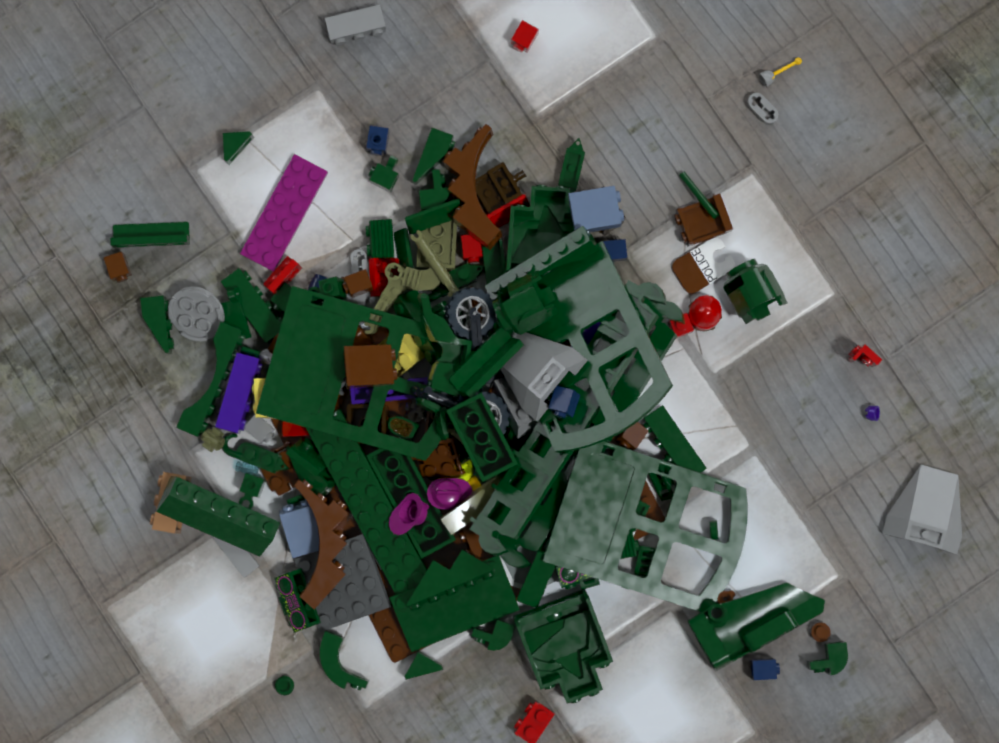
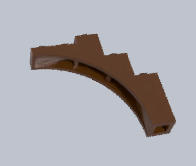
M485 124L477 129L474 134L475 137L470 142L468 141L464 144L462 151L456 147L453 151H449L445 155L443 163L445 168L457 177V179H453L449 184V194L454 199H459L460 204L463 205L462 207L459 206L453 214L455 224L487 249L491 250L502 237L500 229L484 213L476 193L478 162L485 146L494 135L492 128Z
M298 479L294 486L310 505L319 531V554L316 567L307 586L300 594V597L315 610L346 575L343 571L345 567L337 560L335 563L332 560L347 544L344 541L346 537L339 530L336 532L333 530L348 512L345 510L347 506L342 501L338 500L336 502L333 499L327 505L326 501L328 499L320 492L316 495L311 490L313 486L305 479L303 481Z

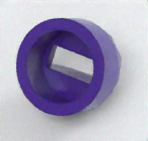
M868 406L865 409L868 412L865 417L871 421H878L880 417L879 406Z

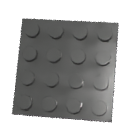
M363 534L346 540V546L332 560L334 563L337 560L345 567L343 571L346 575L316 607L321 623L317 624L320 633L392 607L372 550ZM319 551L294 560L297 569H302L307 584L315 570Z

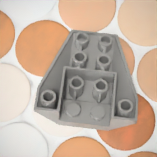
M529 333L518 334L516 338L520 339L524 346L501 370L522 409L538 422L549 408V405L544 402L568 371L576 375L588 360L572 347Z
M920 465L888 512L882 534L910 540L957 555L962 539L958 475Z

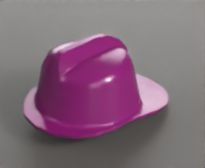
M441 478L430 484L427 497L435 508L452 510L459 502L470 496L473 491L470 484L463 479Z
M408 494L391 513L389 519L390 530L396 535H402L413 526L422 524L427 517L429 505L421 501L417 494Z

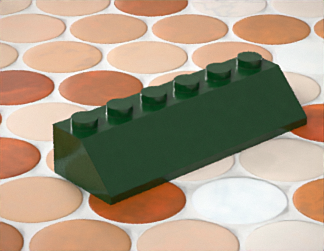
M177 476L170 477L155 511L259 557L273 541L281 523Z

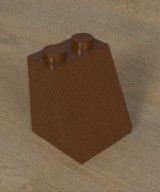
M391 344L344 346L347 389L394 385V380H397V369H393L392 361H396L395 349H391Z

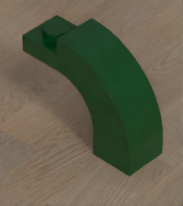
M325 631L320 645V661L325 674L334 684L343 689L346 688L348 682L351 683L350 687L360 691L362 688L366 689L369 680L349 673L341 665L339 652L345 637Z

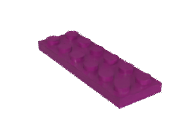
M294 154L240 254L274 272L323 184L328 171Z

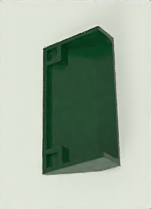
M499 555L482 561L495 569L496 572L493 578L486 581L483 579L476 581V585L470 588L462 587L457 589L458 592L454 595H443L435 603H424L422 608L416 611H411L406 605L417 587L390 597L411 652L520 610Z

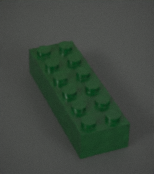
M381 448L366 455L394 508L411 493L417 494L421 501L429 505L425 521L420 525L413 526L407 532L421 559L456 540L454 534L451 535L441 521L440 517L443 516L441 510L435 508L429 502L427 497L428 486L412 457Z

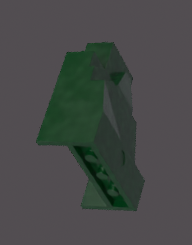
M532 186L530 207L525 205L511 206L506 272L574 231L568 200L570 188L564 186Z
M585 589L513 616L540 690L551 689L555 684L559 683L567 704L577 703L581 701V698L588 695L590 697L595 696L603 690L596 668L599 667L601 669L609 666L613 659Z

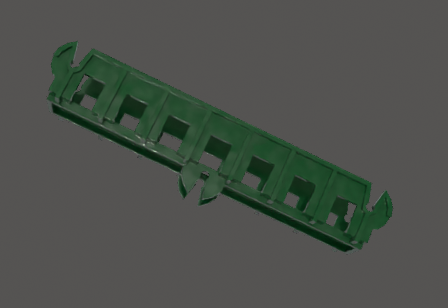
M628 280L625 287L647 333L649 334L652 327L656 326L650 339L662 361L677 338V335L662 321L664 318H668L670 321L685 324L683 312L675 303L666 301L663 290L656 283L647 282L638 286ZM616 311L599 321L601 324L588 344L592 355L629 334V329L620 311ZM634 349L600 370L609 393L612 390L615 391L612 399L619 413L623 412L639 398L651 379V375L638 349ZM635 358L636 360L626 375L623 374L631 360ZM587 378L568 388L576 391L580 398L573 418L568 416L565 419L557 417L564 434L587 429L591 423H594V426L605 421V417ZM540 419L519 452L516 450L512 452L516 455L515 459L518 464L509 468L498 486L494 483L491 485L495 490L477 519L470 518L474 522L470 530L479 535V543L485 552L492 555H501L508 565L515 568H525L532 565L521 552L517 551L519 546L538 552L543 549L550 538L578 450L556 453ZM554 420L548 423L551 431L557 429ZM612 438L606 440L605 442L610 443ZM603 446L602 453H604L607 447ZM570 456H574L565 472H561ZM552 488L553 490L542 506L540 503L544 499L549 489ZM530 520L532 522L523 538H520L519 536Z

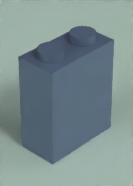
M615 186L574 192L568 195L574 231L581 226H584L589 232L621 227V221H624L623 210H619L618 202H621L620 192L615 190Z
M307 500L301 501V504L293 506V504L283 506L282 510H279L292 558L319 551L318 526Z

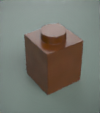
M122 251L103 257L111 280L120 283L128 280L127 277L132 275L126 256Z
M366 269L344 277L346 282L342 283L346 294L350 293L352 298L373 291V286Z
M637 422L620 433L615 441L619 443L620 447L633 451L637 449L649 430Z

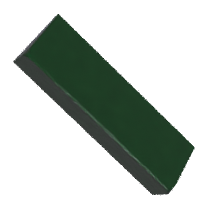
M459 199L406 216L405 223L409 234H415L417 230L423 231L454 220L453 214L461 206Z
M403 228L394 232L396 254L400 265L405 269L406 267L413 268L408 229Z
M544 548L537 552L516 600L535 608L538 607L556 565L542 561L545 553Z

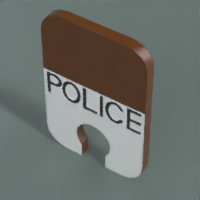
M712 238L673 262V272L687 293L694 294L726 275L727 272L735 267V262L731 255L726 257L721 263L713 260V253L725 248L721 239Z

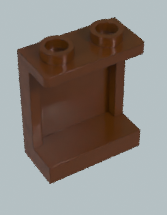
M720 193L707 199L719 214L715 219L709 215L700 202L676 210L674 218L677 225H681L683 230L681 237L683 242L688 244V247L732 232L733 227Z

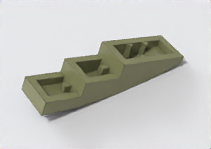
M504 472L471 492V495L459 502L454 509L440 517L451 535L470 523L471 517H478L495 490L491 485L494 483L498 486L501 479L505 476Z

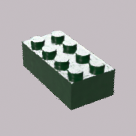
M482 393L446 410L482 482L518 464Z

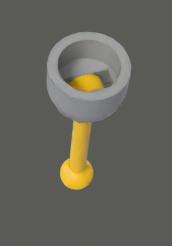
M797 57L794 62L775 72L766 70L759 73L761 83L764 87L771 85L777 74L794 65H800L802 59Z

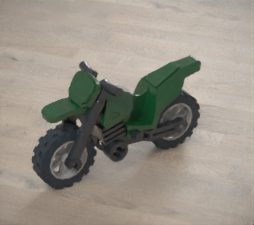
M463 288L454 292L452 297L448 298V303L444 307V319L432 313L429 297L426 293H420L417 296L421 314L420 318L429 340L440 344L442 355L432 366L427 387L420 389L412 386L410 391L417 397H420L415 398L417 406L435 413L437 431L442 440L449 438L445 422L446 410L464 402L457 401L460 394L448 378L482 345V337L487 336L488 332L493 330V325L497 321L492 305L494 299H491L490 294L485 293L479 288ZM471 299L478 302L475 307H472ZM467 300L468 308L461 306V303ZM480 306H482L483 314L477 311ZM458 309H461L460 316L458 317ZM494 376L486 384L491 383L494 379ZM476 392L472 397L480 393L483 394L488 405L491 406V411L494 410L495 419L504 435L507 431L505 430L506 426H509L508 417H510L506 409V403H503V399L494 393Z

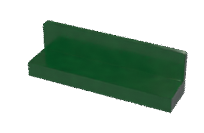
M189 223L113 225V238H110V245L113 248L190 245Z
M502 239L491 250L481 244L486 285L506 273Z
M501 326L448 380L461 396L471 398L524 344L520 339L511 337Z

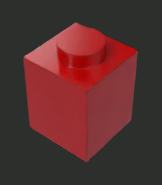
M522 20L511 39L513 48L521 53L523 51L528 53L539 34V29Z
M461 235L464 261L468 260V263L479 262V259H483L481 243L471 235Z
M687 313L683 314L685 324L668 320V325L677 335V338L694 331Z

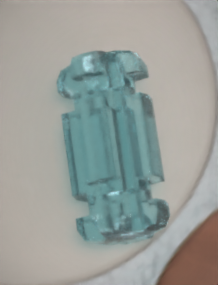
M238 461L235 471L257 475L259 467Z

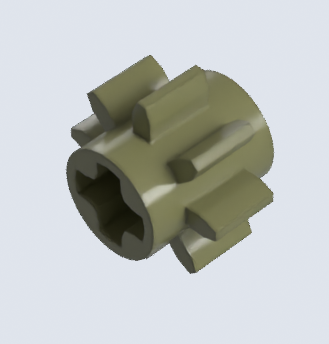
M215 427L212 430H205L201 436V440L204 442L202 446L210 452L220 450L225 443L224 433Z

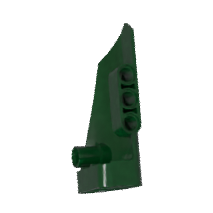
M783 583L725 603L713 604L710 608L687 620L716 672L820 615L824 611L825 600L789 583ZM714 609H719L722 612V616L714 618L711 612Z

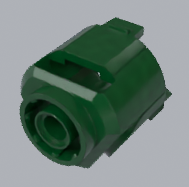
M755 258L738 265L726 273L729 280L724 283L723 288L738 317L742 318L745 324L750 323L754 319L759 321L771 315L767 306L777 301L779 306L788 303L768 265L758 264Z
M539 270L508 283L507 286L498 290V299L492 301L495 313L506 332L513 329L516 334L522 335L552 320V317L559 314L554 303L550 304L556 300L551 288L547 287L540 290L537 281L542 279Z

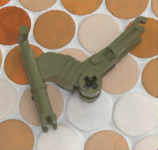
M417 230L418 238L413 234L410 237L431 267L427 270H417L410 267L405 269L398 263L388 264L385 268L388 284L381 293L374 309L388 312L398 296L402 295L407 288L416 291L434 290L442 282L449 291V297H452L454 292L459 291L449 272L438 258L439 255L434 252L425 234ZM392 269H397L400 274L393 277L391 271ZM370 314L369 320L381 322L382 316ZM367 322L364 323L365 326L371 327L370 330H365L366 334H375L378 331L379 326Z

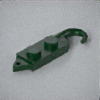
M580 138L566 149L558 186L570 188V193H574L577 189L585 156Z
M467 263L450 271L449 274L460 290L477 282V278L484 270V266ZM442 282L436 289L432 290V293L428 294L430 302L448 295L449 291Z
M232 433L224 438L225 443L222 450L230 457L274 474L277 471L289 469L279 454L248 442L242 443L236 451L228 447V441L231 438H237L238 435Z

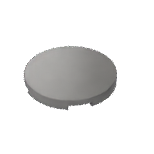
M185 287L179 290L169 302L168 315L171 323L173 322L182 336L193 341L201 342L213 338L220 322L225 319L224 310L219 300L211 292L200 287Z

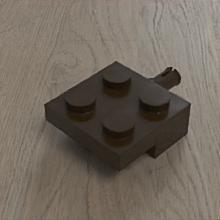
M502 162L488 170L487 173L476 178V193L488 214L523 195L517 186L519 180L527 177L523 170L512 175L505 163Z

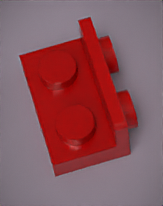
M287 256L263 285L275 294L285 282L289 284L302 267L294 259Z
M398 258L369 259L370 281L373 286V291H370V297H380L388 284L385 268L390 263L399 264ZM392 269L393 277L394 275L398 276L399 272L397 269Z
M866 344L855 346L850 351L849 355L851 357L848 359L851 363L860 356L859 360L867 367L877 366L882 361Z
M535 700L534 703L530 702L524 712L527 714L523 720L519 718L513 727L516 729L514 734L528 743L537 742L555 715L553 711Z

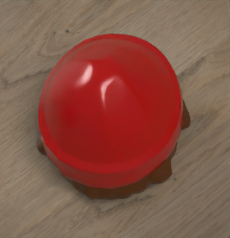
M700 296L688 306L689 312L687 314L696 331L714 330L720 319H722L721 305L713 296Z

